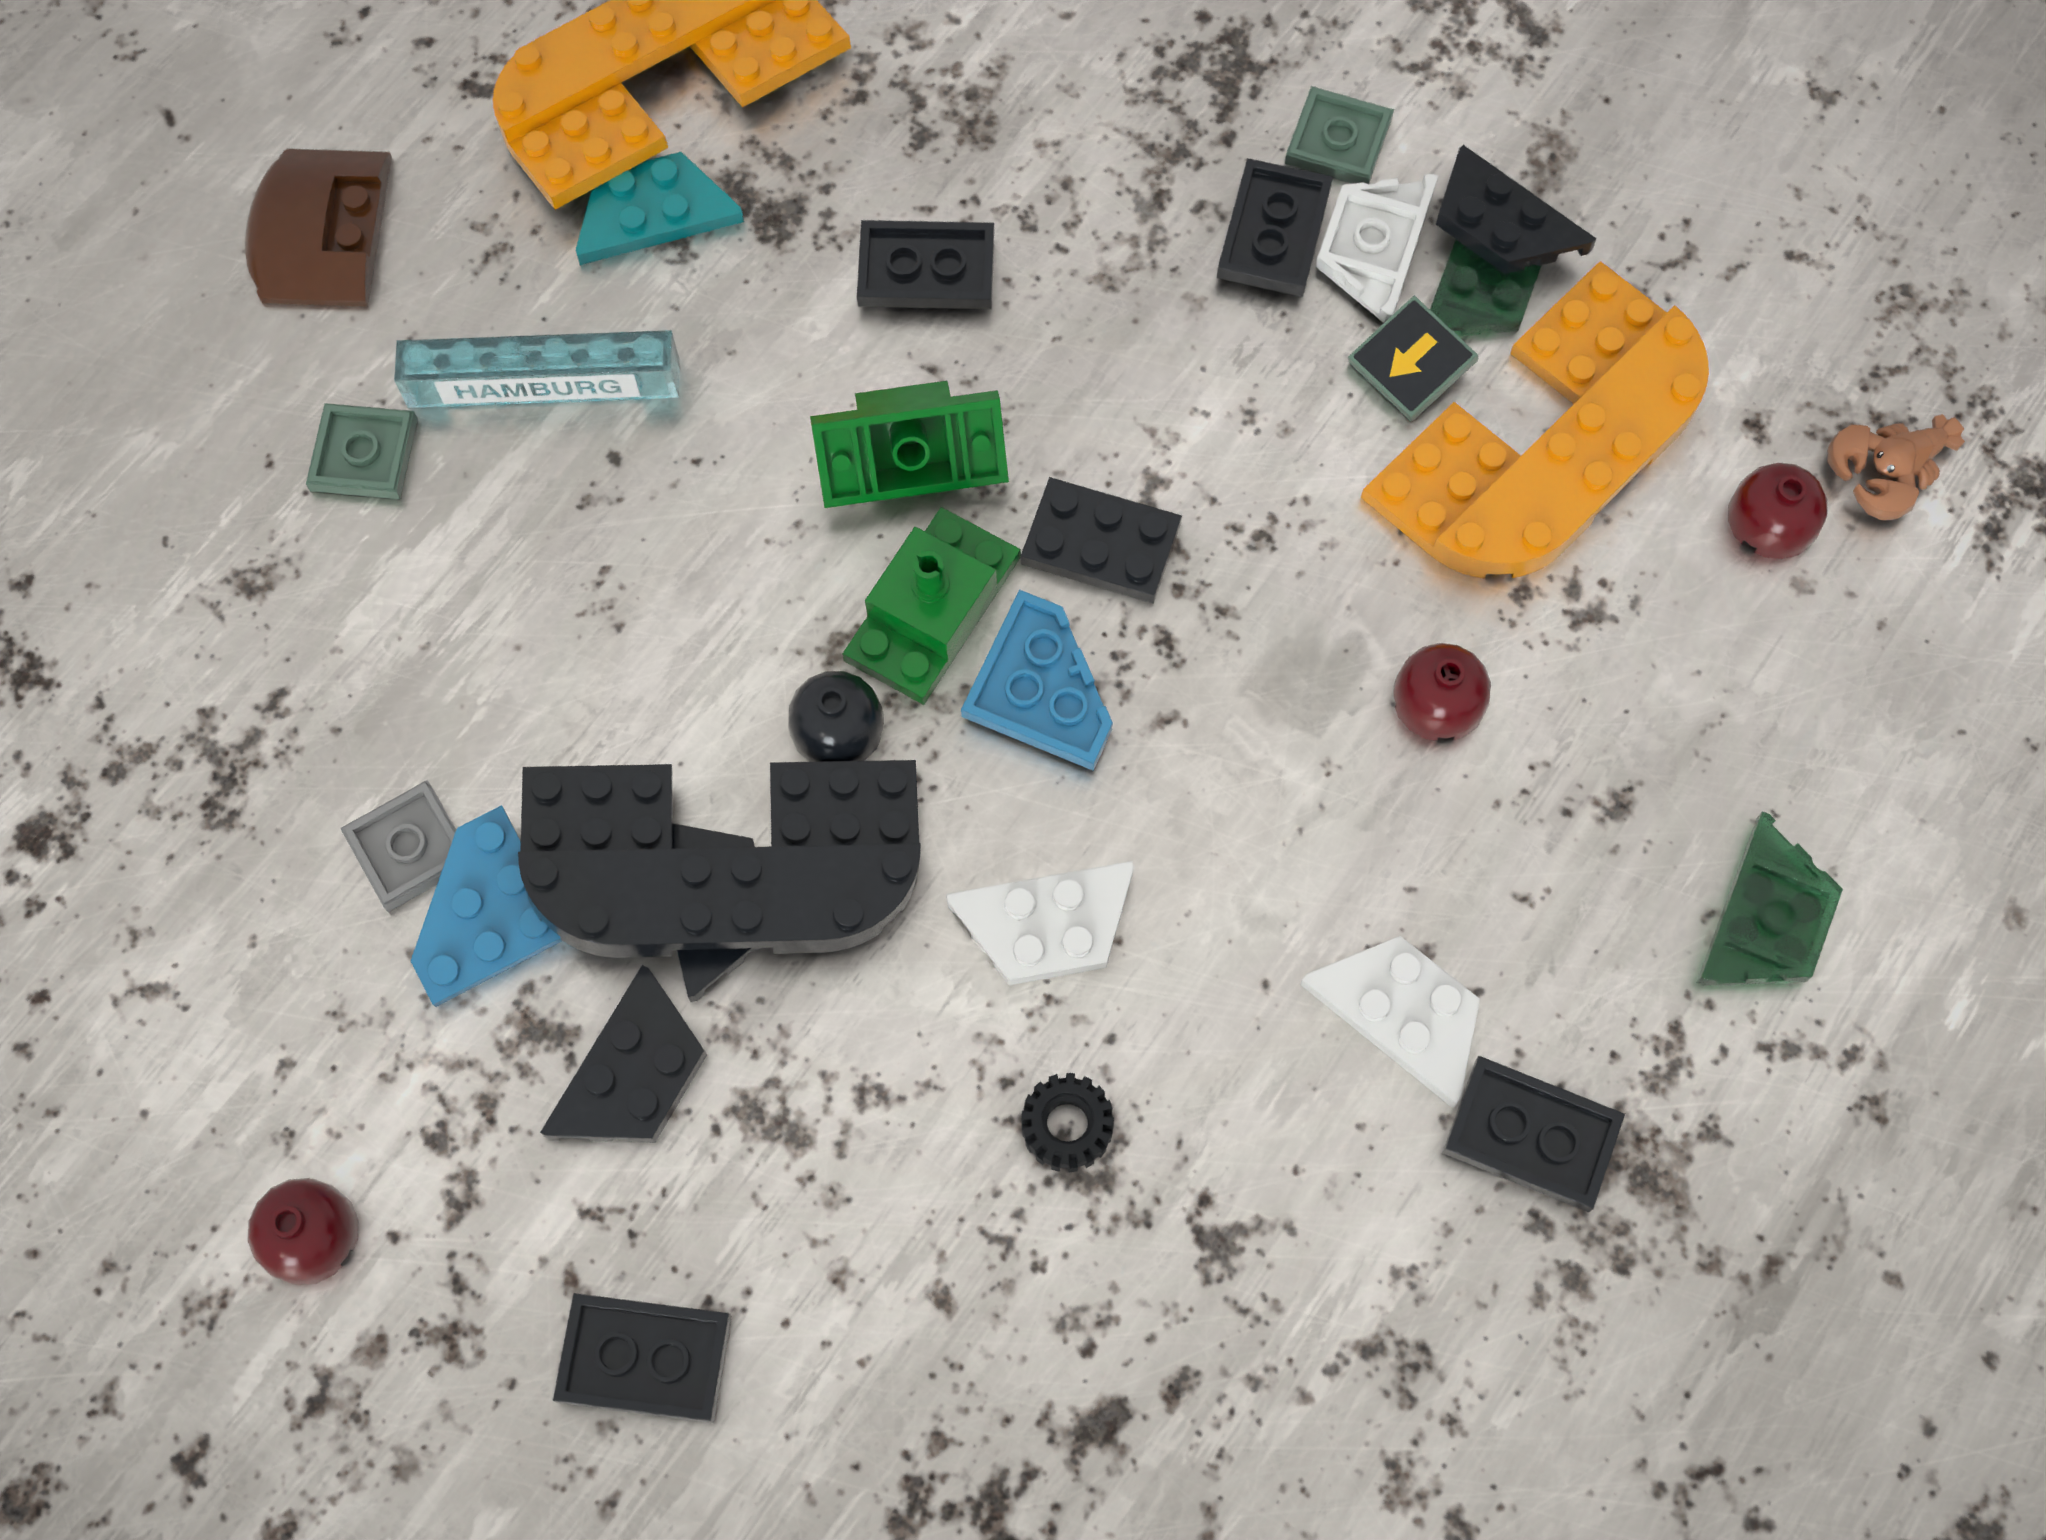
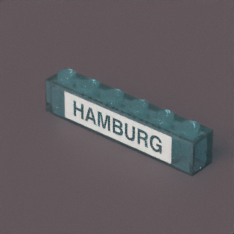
M672 330L397 340L394 381L408 408L679 398L680 358Z

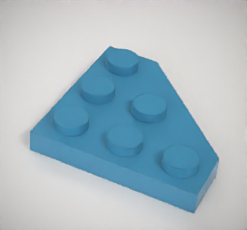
M1019 589L961 708V717L1090 770H1094L1113 726L1108 710L1103 705L1094 685L1095 680L1082 650L1078 648L1072 634L1070 623L1063 607Z
M502 805L456 829L411 958V963L430 1001L435 1007L562 942L558 934L543 921H540L528 900L518 862L521 840Z

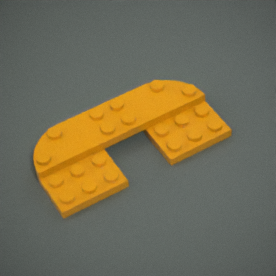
M609 0L542 35L527 45L518 48L498 76L493 92V109L509 152L556 210L668 149L665 135L622 85V82L690 46L743 108L851 49L850 36L817 0Z
M1601 261L1513 344L1510 354L1573 403L1535 443L1520 455L1456 402H1453L1362 491L1361 498L1430 556L1452 570L1485 579L1486 574H1511V578H1516L1534 573L1552 563L1592 524L1595 516L1647 464L1651 465L1681 435L1690 423L1704 396L1709 375L1708 357L1703 340L1690 319L1675 305L1666 312Z

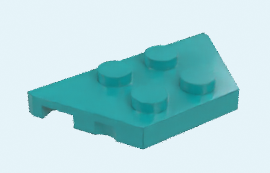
M682 152L646 160L594 188L589 198L576 246V254L580 265L743 223V213L741 207L687 156Z

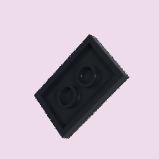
M1247 158L1218 264L1216 278L1303 297L1333 176Z
M861 220L857 282L858 307L992 309L994 223Z
M1049 477L1020 556L1021 565L1154 604L1181 525L1182 515Z
M1478 1056L1442 1153L1590 1212L1594 1209L1625 1113Z
M573 1293L553 1401L562 1404L714 1423L731 1315L724 1312Z

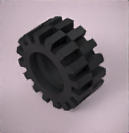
M1066 1073L1065 1078H1058V1075L1055 1074L1049 1076V1081L1045 1084L1040 1081L1034 1086L1032 1095L1028 1094L1021 1116L1022 1136L1025 1139L1028 1151L1035 1154L1036 1160L1040 1164L1047 1163L1051 1165V1170L1060 1172V1168H1069V1172H1076L1078 1167L1084 1165L1086 1168L1090 1167L1098 1156L1101 1158L1104 1155L1108 1143L1111 1142L1114 1126L1112 1104L1110 1100L1107 1101L1105 1098V1091L1100 1085L1097 1088L1094 1087L1092 1079L1086 1076L1083 1077V1080L1075 1078V1073ZM1060 1105H1075L1086 1115L1088 1121L1087 1129L1080 1138L1074 1141L1059 1140L1048 1129L1047 1120L1049 1114Z

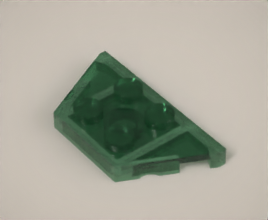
M1455 240L1430 310L1452 331L1461 330L1462 336L1478 335L1489 330L1497 333L1519 331L1541 266L1529 265L1524 270L1503 274L1461 242Z
M1762 811L1756 818L1696 982L1702 986L1807 982L1813 977L1843 889L1826 871H1822L1814 865L1812 857L1798 843L1793 846L1773 826L1776 820L1766 812Z

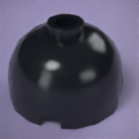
M825 671L808 678L796 690L789 705L788 729L797 751L809 762L865 761L877 749L880 743V735L884 725L883 708L873 688L861 677L845 671Z

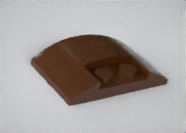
M286 149L269 167L253 198L245 234L247 268L258 288L256 293L262 303L368 307L392 160L390 152Z

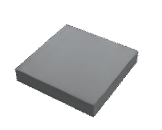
M428 780L340 828L387 912L437 885L456 832L454 824Z

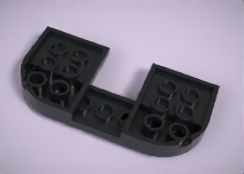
M916 760L770 762L771 847L673 849L672 764L523 767L520 852H518V862L528 900L540 921H543L558 934L563 942L583 952L603 957H673V950L773 948V954L825 953L850 949L882 933V928L891 922L899 912L902 913L913 893L917 880L921 843H919Z

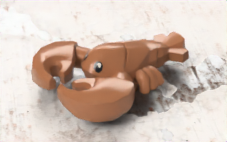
M1943 414L1937 415L1932 419V428L1910 432L1903 423L1879 428L1876 431L1877 434L1870 432V427L1866 425H1850L1833 437L1827 449L1828 464L1836 475L1844 481H1848L1853 477L1849 469L1848 460L1852 461L1855 466L1854 472L1858 475L1866 465L1868 450L1874 452L1873 462L1876 471L1890 480L1877 478L1866 480L1865 485L1867 489L1873 490L1877 495L1868 492L1860 483L1854 488L1853 493L1857 502L1868 515L1880 520H1896L1913 510L1919 495V489L1915 487V475L1918 478V486L1921 490L1934 483V480H1937L1940 474L1938 466L1933 461L1934 457L1941 452L1944 446L1958 451L1965 442L1960 436L1964 428L1955 417L1947 420Z

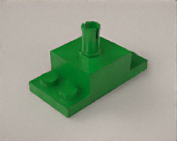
M939 381L855 393L857 410L810 416L824 508L1009 482L998 390L951 397L948 381Z
M940 507L925 531L914 526L865 599L867 617L842 653L844 662L925 705L1018 563L1021 549Z

